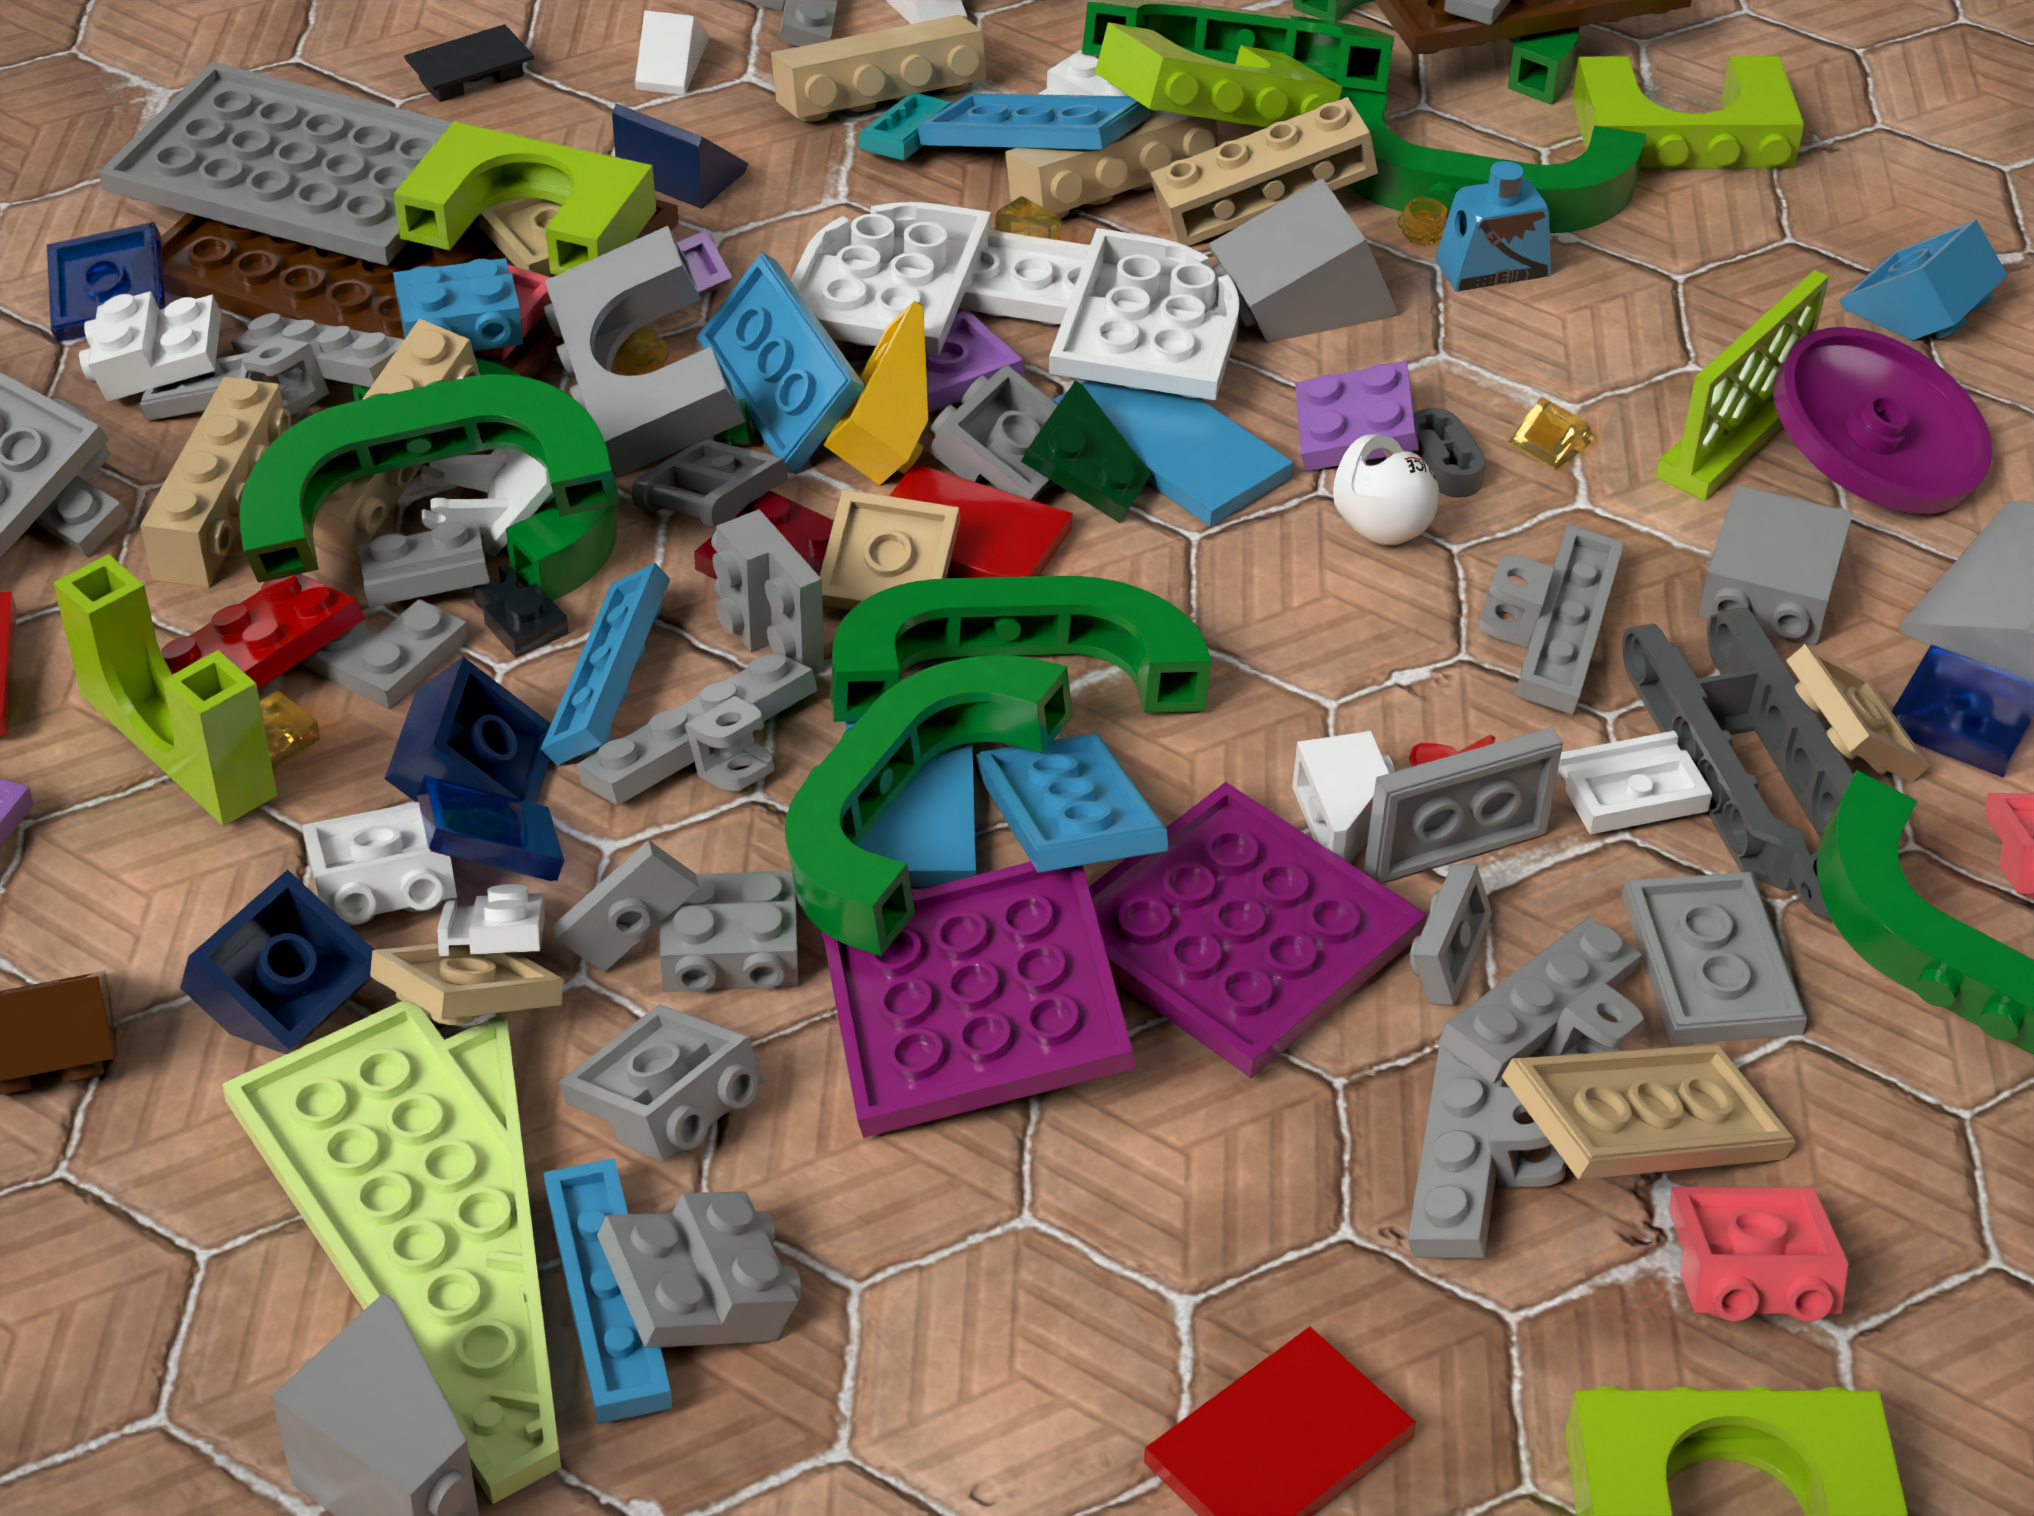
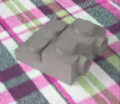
M1005 364L989 380L983 375L978 377L964 394L961 400L963 404L958 409L949 405L941 412L929 430L935 438L928 452L960 478L977 483L982 477H985L999 490L1034 501L1053 481L1028 467L1021 460L1034 438L1057 407V404Z
M760 509L717 525L711 543L717 552L713 555V566L718 577L714 584V591L720 598L715 603V609L723 629L728 634L735 633L751 653L770 645L773 653L778 652L813 669L814 675L823 672L822 579Z
M791 871L696 874L700 888L660 923V961L663 992L798 987L796 893Z
M659 1004L562 1078L558 1084L568 1105L609 1121L620 1145L664 1163L671 1156L683 1150H690L699 1146L706 1137L708 1127L722 1115L733 1111L735 1108L741 1109L748 1106L756 1097L759 1085L764 1082V1078L748 1036Z
M747 1192L682 1193L673 1213L606 1215L597 1234L645 1348L777 1341L794 1308L799 1303L801 1295L799 1274L793 1266H781L773 1249L775 1227L772 1217L766 1211H755Z

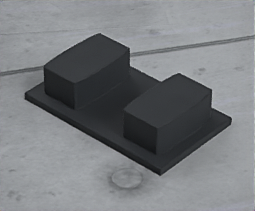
M503 24L406 54L404 58L419 75V79L425 88L438 101L442 102L464 95L463 82L490 74L499 83H503L524 76L523 63L534 60V54Z

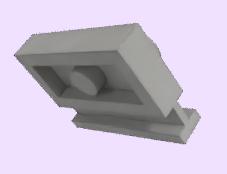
M478 521L468 524L447 522L434 527L431 531L408 536L387 534L376 538L372 543L359 545L364 578L363 584L369 607L490 583Z

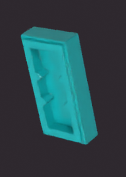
M911 92L859 132V149L905 160L923 146L920 145L917 127L953 103Z

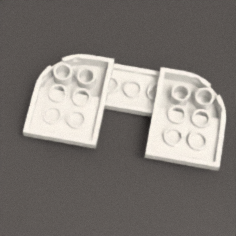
M897 202L871 206V214L861 215L855 218L851 224H849V220L845 216H842L826 225L811 239L791 278V282L832 340L851 342L858 346H876L886 326L915 300L924 307L926 355H940L958 309L983 312L995 317L1009 316L1035 320L1046 325L1060 324L1061 326L1049 355V374L1070 377L1078 381L1090 380L1122 385L1135 390L1147 389L1179 394L1193 399L1216 400L1230 352H1235L1239 316L1237 289L1228 274L1218 277L1209 267L1210 258L1199 251L1162 238L1096 228L1091 245L991 230V212L942 204Z

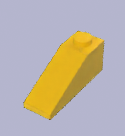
M915 300L886 326L859 377L865 385L864 390L832 428L824 443L826 448L878 485H881L897 470L905 474L917 461L924 447L918 442L928 422L924 307Z

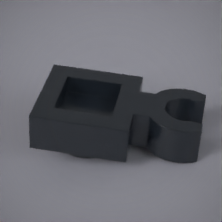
M506 564L498 567L500 585L489 586L482 584L472 586L473 599L475 604L483 609L485 625L516 658L569 634L567 615L536 583L519 589L516 571Z

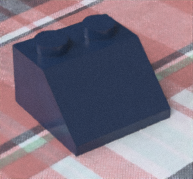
M463 656L415 691L384 779L415 802L432 799L437 816L525 824L532 819L550 758L541 750V746L551 723Z
M287 869L188 956L180 989L229 1034L277 1052L288 1054L372 979L370 977L372 950L375 949Z

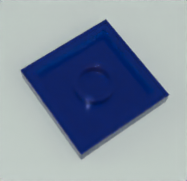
M155 222L47 244L51 332L57 342L85 337L84 324L86 321L96 319L97 307L121 294L136 296L151 291L159 309L166 308L161 235Z
M1931 644L1891 712L1913 743L2004 778L2034 723V683Z
M424 775L417 797L428 848L431 852L547 881H558L565 860L548 806Z

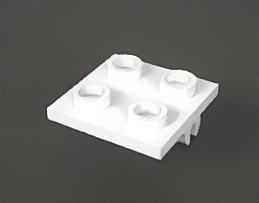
M495 449L491 455H461L429 462L430 467L421 466V478L431 486L439 487L452 484L488 493V499L433 498L430 500L431 511L422 510L423 524L429 529H433L447 522L468 524L478 521L480 533L484 535L485 553L495 557L507 544L506 528L531 517L542 503H548L554 497L549 473L546 468L536 459L516 450Z

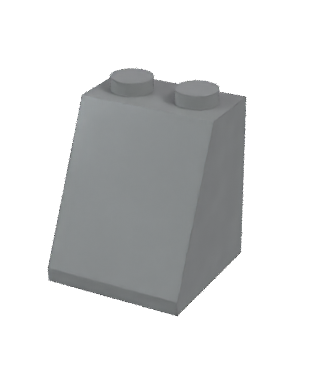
M1323 178L1209 243L1218 263L1211 269L1218 277L1228 274L1237 289L1239 297L1238 317L1246 329L1255 324L1267 343L1386 319L1398 313L1367 240Z
M382 1293L271 1395L291 1483L295 1488L334 1516H479L467 1440L395 1300Z

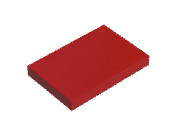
M916 463L907 471L889 495L891 497L959 507L961 520L947 575L956 578L1039 576L1072 529L1073 513Z
M1309 1326L1146 1446L1144 1463L1198 1516H1312L1414 1437L1416 1421Z

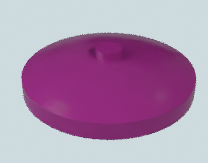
M1830 327L1820 329L1798 340L1777 369L1773 383L1774 402L1782 425L1791 440L1803 455L1823 474L1844 489L1867 501L1908 513L1928 514L1943 512L1965 502L1988 473L1992 459V443L1986 422L1974 401L1962 386L1943 368L1919 351L1898 340L1858 328Z

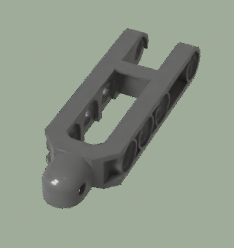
M1744 607L1720 611L1715 615H1710L1707 624V642L1712 660L1721 675L1701 679L1696 678L1679 647H1672L1658 625L1650 623L1626 629L1623 635L1622 652L1625 669L1630 681L1660 733L1669 731L1677 733L1679 748L1681 751L1687 750L1710 788L1712 798L1707 814L1740 871L1752 872L1756 880L1781 890H1796L1804 905L1814 915L1832 921L1824 904L1818 882V850L1810 855L1803 832L1800 829L1784 824L1781 819H1774L1757 791L1759 786L1758 779L1755 774H1747L1732 749L1733 738L1731 735L1750 731L1756 732L1820 839L1827 822L1854 774L1839 750L1829 739L1825 728L1815 712L1797 693L1795 689L1797 683L1749 609Z

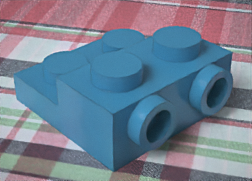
M506 258L495 260L476 259L463 264L439 267L421 266L408 271L393 272L404 338L407 337L420 318L470 339L473 351L523 344L520 307L512 273L509 274Z

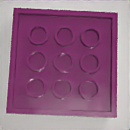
M1227 782L1223 783L1166 827L1168 851L1128 857L1089 886L1113 980L1250 1078L1254 1077L1413 943L1415 937L1421 936L1427 919L1426 913Z
M1030 861L912 891L915 915L882 956L843 944L822 931L857 1121L863 1138L1136 1069L1131 1043L1083 865L1038 873Z

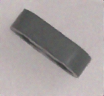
M1426 408L1415 413L1419 450L1412 452L1421 457L1432 469L1437 479L1439 492L1456 498L1476 494L1482 485L1485 457L1460 419L1453 413L1439 408Z

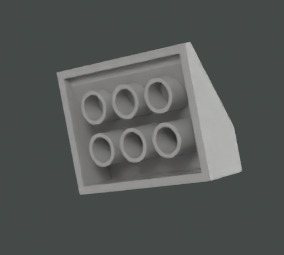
M2008 502L1901 622L1899 632L2033 696L2034 502Z

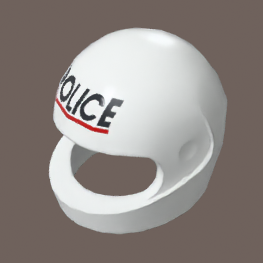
M1369 434L1353 442L1343 455L1335 475L1333 496L1334 504L1339 514L1360 536L1380 545H1399L1421 535L1433 522L1438 509L1439 487L1435 474L1421 457L1413 452L1403 451L1399 443L1388 435ZM1381 448L1387 459L1375 466H1367V456L1372 451Z

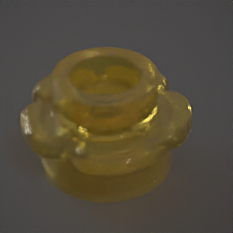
M1416 198L1410 200L1405 205L1404 213L1398 217L1397 224L1402 229L1403 235L1410 242L1421 246L1432 245L1442 238L1448 219L1446 217L1447 209L1444 204L1435 199Z
M639 328L620 346L616 353L615 364L625 376L651 373L664 367V361L668 359L669 355L668 345L664 339L657 338L655 331L648 328ZM638 349H643L646 351L644 354L641 355L635 354V352Z

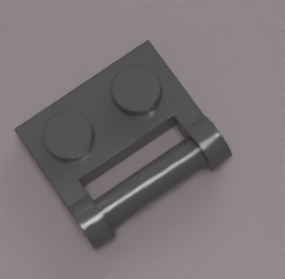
M705 439L691 445L636 479L632 488V500L639 508L655 512L662 508L698 517L704 525L716 528L717 525L735 519L739 509L746 505L755 504L759 498L766 496L768 491L788 480L783 458ZM678 487L685 488V489H689V490H693V492H692V491H688V490H684V489H680V488H678Z

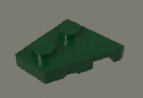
M1076 380L1034 438L1021 460L1028 467L1119 523L1151 475V472L1089 392Z

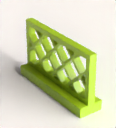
M1813 270L1695 376L1683 438L1659 459L1656 478L1706 501L1784 428L1774 402L1773 383L1775 374L1793 345L1805 335L1817 331L1829 276Z

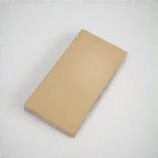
M1717 1044L1515 1058L1511 1060L1502 1075L1503 1080L1578 1180L1785 1160L1796 1144V1141L1793 1139L1794 1137Z

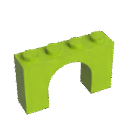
M1109 22L1095 74L1149 109L1265 128L1276 122L1286 121L1315 110L1323 104L1336 102L1339 100L1342 91L1340 85L1283 52L1241 45L1236 64H1230L1186 50L1153 30Z
M1629 56L1578 57L1572 102L1586 150L1589 147L1594 126L1646 134L1640 169L1795 168L1804 122L1780 56H1729L1721 95L1724 109L1710 113L1678 112L1664 108L1649 100L1637 85Z
M456 121L452 122L393 193L400 239L450 250L481 212L498 203L513 199L536 198L563 205L545 228L550 274L554 275L561 274L634 241L656 212L653 165Z
M110 554L53 582L81 696L223 827L278 796L257 685L250 677L219 650L172 675L156 639L145 585Z
M1603 1386L1592 1390H1574L1564 1435L1576 1516H1672L1667 1487L1668 1479L1691 1464L1708 1460L1737 1461L1767 1472L1780 1481L1794 1495L1802 1507L1805 1516H1908L1880 1391H1850L1842 1387H1828L1819 1391H1775L1768 1387H1751L1745 1390H1698L1687 1386L1675 1387L1669 1390H1623L1614 1386Z

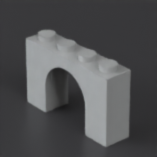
M668 226L545 280L552 302L544 306L545 314L558 338L563 336L565 343L557 346V351L568 375L571 378L576 376L578 384L570 387L572 397L583 406L598 425L605 441L611 466L618 477L745 422L731 380L711 346L651 373L624 376L611 372L612 362L618 349L633 332L658 318L701 300L688 260Z

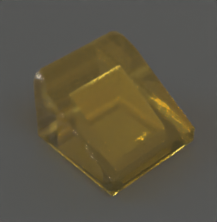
M1021 196L996 212L994 231L1060 240L1061 218Z
M1541 396L1508 442L1511 446L1556 471L1585 449L1594 436L1587 421Z

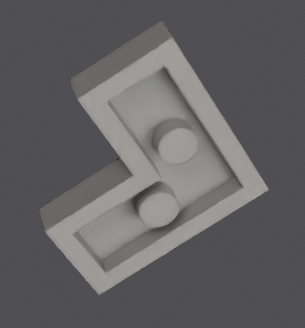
M418 599L380 633L359 623L299 662L298 665L390 710L469 640L467 622Z

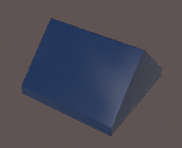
M617 103L615 104L612 112L615 157L653 165L655 191L702 209L745 173L749 163L706 138Z

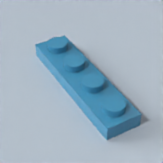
M656 563L611 583L541 746V750L556 765L580 755H593L602 745L607 743L611 736L610 726L619 705L624 701L629 692L628 682L636 663L645 653L646 646L644 643L653 622L662 611L661 602L671 580Z
M615 1158L543 1172L546 1195L597 1424L672 1409L671 1389L661 1348L644 1347L597 1237L606 1215L628 1214Z

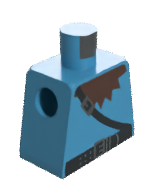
M1500 161L1494 163L1490 169L1489 183L1462 187L1455 194L1436 254V262L1455 292L1550 276L1551 256L1548 207L1529 179L1523 178L1522 167L1514 162Z

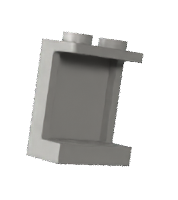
M1735 485L1708 568L1698 612L1699 616L1709 620L1710 615H1715L1720 611L1744 607L1749 609L1765 634L1809 645L1817 644L1835 577L1842 559L1853 512Z

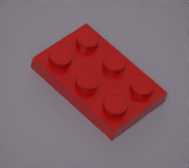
M297 574L265 581L260 591L240 604L222 608L213 615L210 623L190 636L180 637L167 643L161 649V653L173 675L219 650L256 683L258 690L365 620L355 598L303 574Z

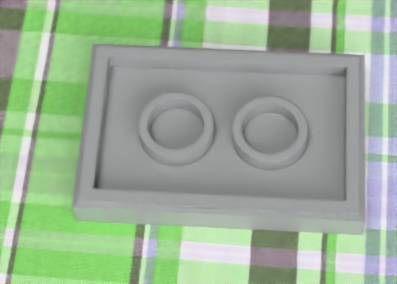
M1553 727L1376 777L1364 870L1368 876L1382 883L1545 835L1563 747L1562 739Z
M1752 872L1624 881L1621 897L1639 951L1643 954L1642 960L1671 1045L1803 1035L1807 1017Z

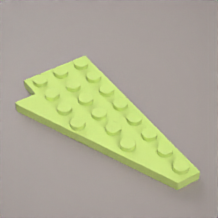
M401 1001L223 1083L222 1087L227 1105L363 1310L372 1304L382 1293L395 1300L467 1440L472 1474L492 1504L560 1469L561 1461L507 1018L496 1015L444 1040L420 1006L415 1003Z

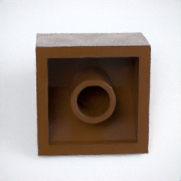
M106 970L0 991V1095L33 1088L31 1075L60 1070L62 1082L103 1074L104 1067L102 1061L114 1059L118 1055Z

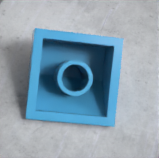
M1976 219L1892 252L1842 297L1840 302L1845 310L1910 340H1915L1935 333L1937 338H1943L1958 331L1967 323L1964 317L1967 313L1975 311L1993 299L1991 291L2008 275Z

